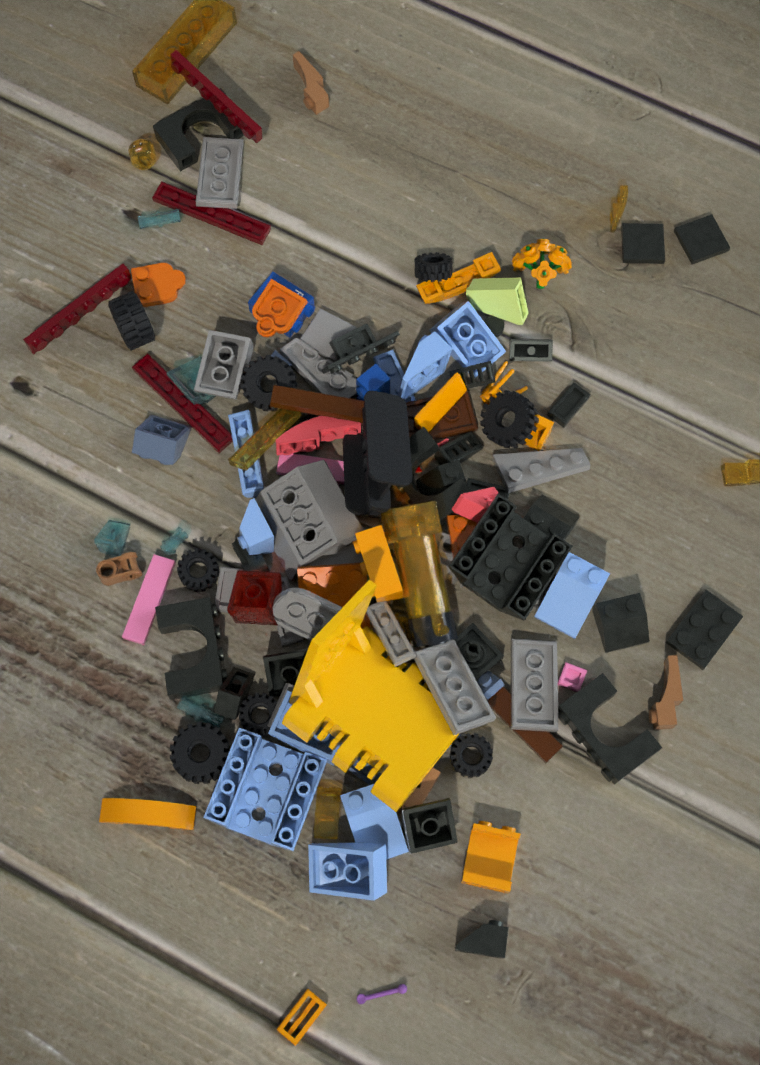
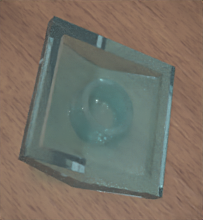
M201 356L167 372V376L193 405L208 403L216 397L214 395L194 392L202 360Z

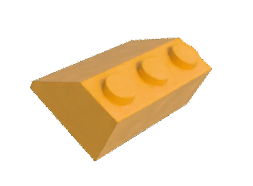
M382 525L355 533L357 540L352 542L356 554L361 553L364 561L360 563L363 576L368 575L370 581L377 585L372 597H375L377 602L404 598L403 589Z

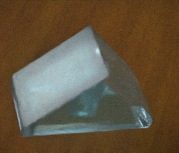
M108 520L94 539V543L100 553L115 556L122 555L129 534L130 524Z

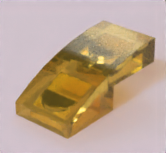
M628 185L619 186L616 197L617 203L612 204L609 214L611 232H615L621 222L627 203Z
M748 459L745 463H724L721 465L724 486L760 483V459Z
M317 787L314 838L338 839L341 788Z

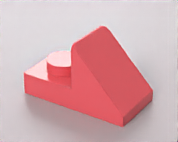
M495 487L461 494L452 510L454 513L478 523L498 494V491Z

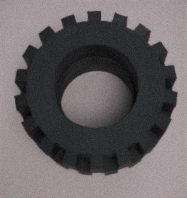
M131 291L109 301L110 312L127 348L132 351L155 341L152 325L136 293Z

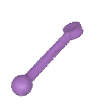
M400 984L397 988L369 995L359 994L357 1002L364 1004L366 1000L395 993L404 994L407 992V986Z

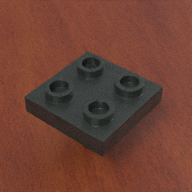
M474 623L461 632L457 639H454L476 681L504 658V655Z

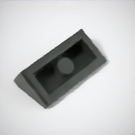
M509 339V361L552 362V339Z

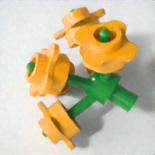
M544 238L538 239L537 243L524 246L520 250L521 253L518 252L512 259L513 271H523L525 268L531 270V276L537 279L536 288L544 289L548 281L556 277L557 272L568 274V270L572 268L571 260L566 255V249L562 246L555 247V244H550L549 240ZM547 254L549 260L551 261L550 263H548V261H544V257ZM540 258V265H537L536 261Z

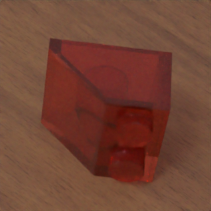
M237 570L227 611L235 623L278 626L273 615V602L277 595L282 592L281 573Z

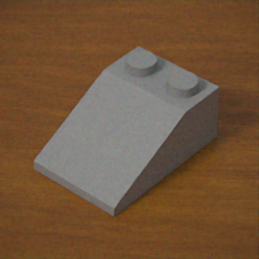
M209 330L194 392L236 400L241 389L240 384H243L241 375H245L243 370L245 367H249L254 349L251 338Z

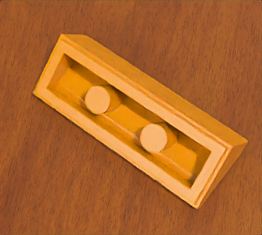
M458 372L447 381L414 417L413 426L418 430L425 427L429 432L466 392L467 388Z

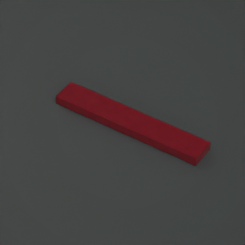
M162 181L152 197L154 202L260 245L264 244L271 231V225L229 208L196 206V195Z
M148 353L132 366L133 371L218 453H221L233 442L232 434Z

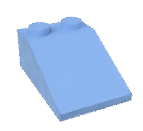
M469 301L460 303L429 329L431 333L436 332L453 348L451 356L463 368L491 361L492 364L506 352ZM473 370L474 378H476L478 376V371Z
M436 332L429 336H423L418 342L417 349L402 379L397 395L404 399V401L445 372L453 348Z
M569 552L534 617L575 639L610 573Z
M287 691L268 734L304 753L308 752L327 759V763L334 766L331 761L342 743L335 750L330 749L329 744L334 739L331 734H328L322 741L317 739L318 734L323 729L321 727L309 742L306 743L282 724L285 714L292 706L289 703L292 692Z
M374 784L340 795L355 842L386 844V860L409 852L397 813L370 792Z
M351 842L311 843L308 845L309 892L373 901L387 893L386 844Z

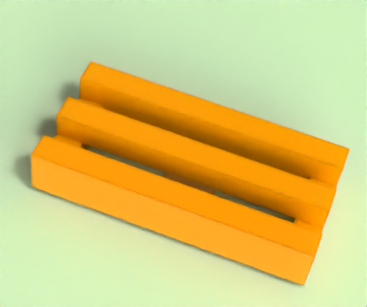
M307 989L276 1030L296 1046L327 1004ZM308 996L312 998L288 1032L284 1030ZM318 1003L320 1006L296 1038L291 1036L313 1006Z

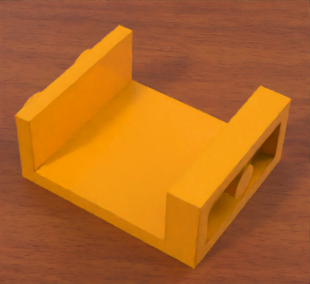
M478 821V824L473 823L461 883L508 894L511 890L512 871L521 834L516 833L515 828L502 826L501 829L492 827V823L486 821Z

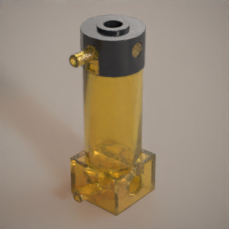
M436 501L393 508L381 513L388 545H394L413 647H429L457 639L454 616L449 603L436 534L442 533Z

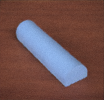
M250 410L230 414L228 417L242 494L247 498H255L265 487Z

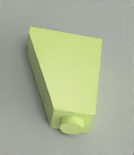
M521 277L473 279L466 289V297L475 310L517 325L524 324L528 315V308Z

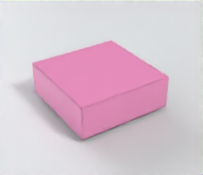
M565 662L558 685L578 692L581 689L587 670Z

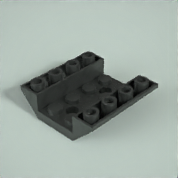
M498 493L448 568L464 587L498 611L524 621L573 546L555 533L551 536L544 534L516 514L514 510L517 506ZM513 537H519L522 540V548H516L513 545ZM489 573H495L498 576V584L494 585L489 582Z

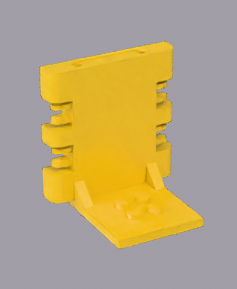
M368 580L311 640L289 700L292 706L285 714L282 724L306 743L322 727L323 729L318 734L317 739L322 741L328 734H331L334 739L330 742L329 748L335 750L342 743L331 762L345 773L359 757L361 759L355 766L359 771L367 763L373 767L367 776L370 780H373L379 772L381 773V776L375 782L370 792L397 812L459 734L453 735L432 693L429 692L430 689L427 683L421 686L425 680L416 662L404 673L403 671L408 663L405 662L395 667L389 655L386 659L384 658L388 653L377 633L367 626L361 629L360 625L377 586Z

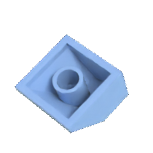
M255 498L249 501L239 527L240 536L237 539L241 548L247 549L249 555L270 554L274 552V535Z

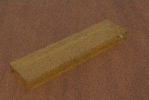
M279 409L228 459L230 465L247 471L276 442L275 440L301 417V413Z

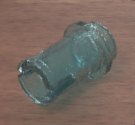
M178 527L166 541H162L160 548L164 553L169 556L175 554L176 549L188 538L185 531L182 533L183 529Z

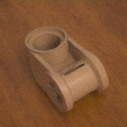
M128 552L99 562L96 572L100 581L104 585L110 586L141 577L142 571L139 570L136 561L137 553ZM105 570H113L111 575L103 576Z

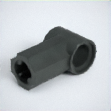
M238 539L232 543L249 582L270 573L262 555H249L247 549L241 548Z

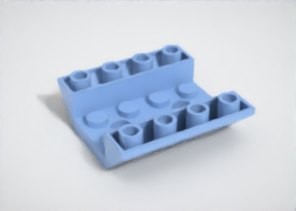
M239 728L203 818L269 845L294 851L328 760L308 752L302 754L264 740L261 735ZM273 764H280L283 767L280 775L273 776L270 774L269 770ZM256 808H262L266 812L264 819L261 821L253 819L252 813Z

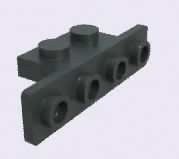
M366 323L330 341L329 344L338 361L322 369L323 374L329 371L331 374H334L343 369L341 365L347 362L349 365H352L361 360L359 356L366 353L368 357L378 351L377 347L384 345L386 348L396 342L395 338L400 333L396 331L376 341Z

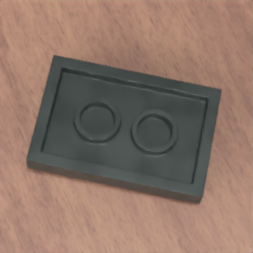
M705 590L666 643L700 669L704 670L743 616L708 590Z

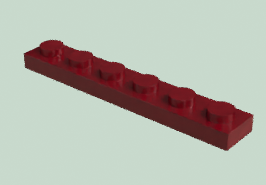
M177 50L170 54L171 67L175 73L181 74L191 87L199 90L201 96L205 100L211 101L219 113L223 112L233 126H238L242 130L246 138L252 139L256 144L262 139V128Z
M122 263L23 340L31 353L34 355L36 352L43 350L54 338L60 337L71 325L77 324L84 315L94 311L97 305L109 299L115 291L125 287L132 279L129 269Z

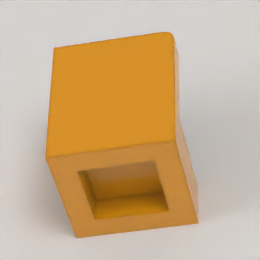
M537 414L535 416L539 418V423H534L537 430L530 433L533 436L531 440L525 439V445L541 451L552 431L554 422Z

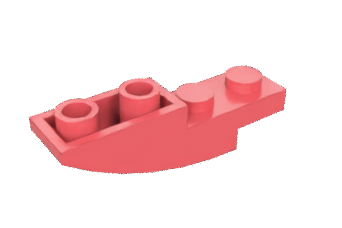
M326 416L309 419L292 427L275 440L276 454L278 456L304 451L312 452L320 449V442L322 441L330 442L335 439H342L346 434L361 435V423Z

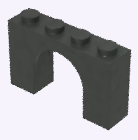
M204 98L192 102L191 105L176 111L171 116L159 120L153 125L155 138L180 172L197 163L195 150L185 137L186 131L193 124L203 121L212 122L218 125L229 139H239L244 136L238 126H233L223 112L219 113L213 103Z
M423 427L409 437L412 481L408 486H397L402 494L407 493L410 497L408 500L409 505L414 511L419 510L423 515L420 518L422 523L427 527L439 530L447 524V516L459 515L452 510L459 496L472 492V490L461 478L438 495L426 496L417 491L414 483L417 468L441 449L430 433Z
M210 597L155 607L158 629L161 634L193 630L202 634L207 640V651L201 662L188 669L164 673L167 695L170 700L218 692L227 678V671L222 669L221 661L225 660L223 647L218 645V639H221V631L219 625L215 626L214 618L218 617L216 604H212Z
M602 673L558 706V718L564 725H569L573 731L572 736L574 739L586 747V753L591 761L597 762L602 768L601 773L608 782L612 781L615 785L655 755L662 747L648 729L628 744L620 747L607 746L595 737L591 728L592 714L617 693L615 687Z

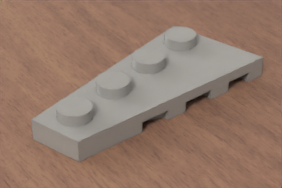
M298 338L280 348V354L292 364V367L317 393L350 399L357 397L356 379L353 378V375L346 370L345 372L340 370L334 374H331L329 371L323 374L322 369L334 362L330 359H324L318 355L319 352Z
M582 448L494 454L492 458L508 493L590 470L591 465Z

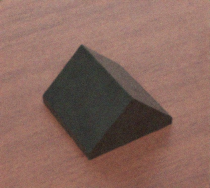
M308 649L263 656L269 694L272 697L280 696L286 683L295 686Z

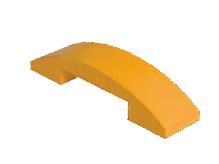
M490 252L474 259L472 265L452 273L451 278L447 280L442 279L440 282L437 280L435 282H431V280L424 281L416 285V288L424 304L435 303L466 292L473 279L491 278L500 272L501 268L493 253Z
M102 798L99 822L159 826L194 831L197 806L152 800Z

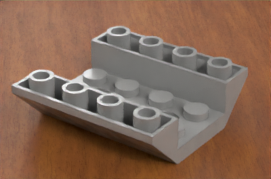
M325 460L296 467L261 490L256 498V502L274 535V551L291 582L298 578L297 567L308 566V564L341 543L349 546L353 543L352 541L357 540L355 533L364 531L356 515L346 508L345 496ZM289 493H294V501L290 504H287V495ZM314 530L315 538L312 541H307V532Z

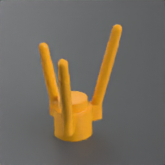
M507 361L502 364L494 375L495 381H497L508 365ZM511 369L496 385H494L495 383L487 385L480 395L484 403L489 405L491 402L488 399L491 396L497 398L496 393H502L499 388L514 373V369ZM525 386L515 392L521 394L528 390V387Z

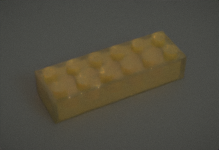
M193 0L132 70L136 87L168 105L187 83L181 74L175 73L172 69L170 54L177 50L192 65L199 69L237 24L235 7L223 0Z

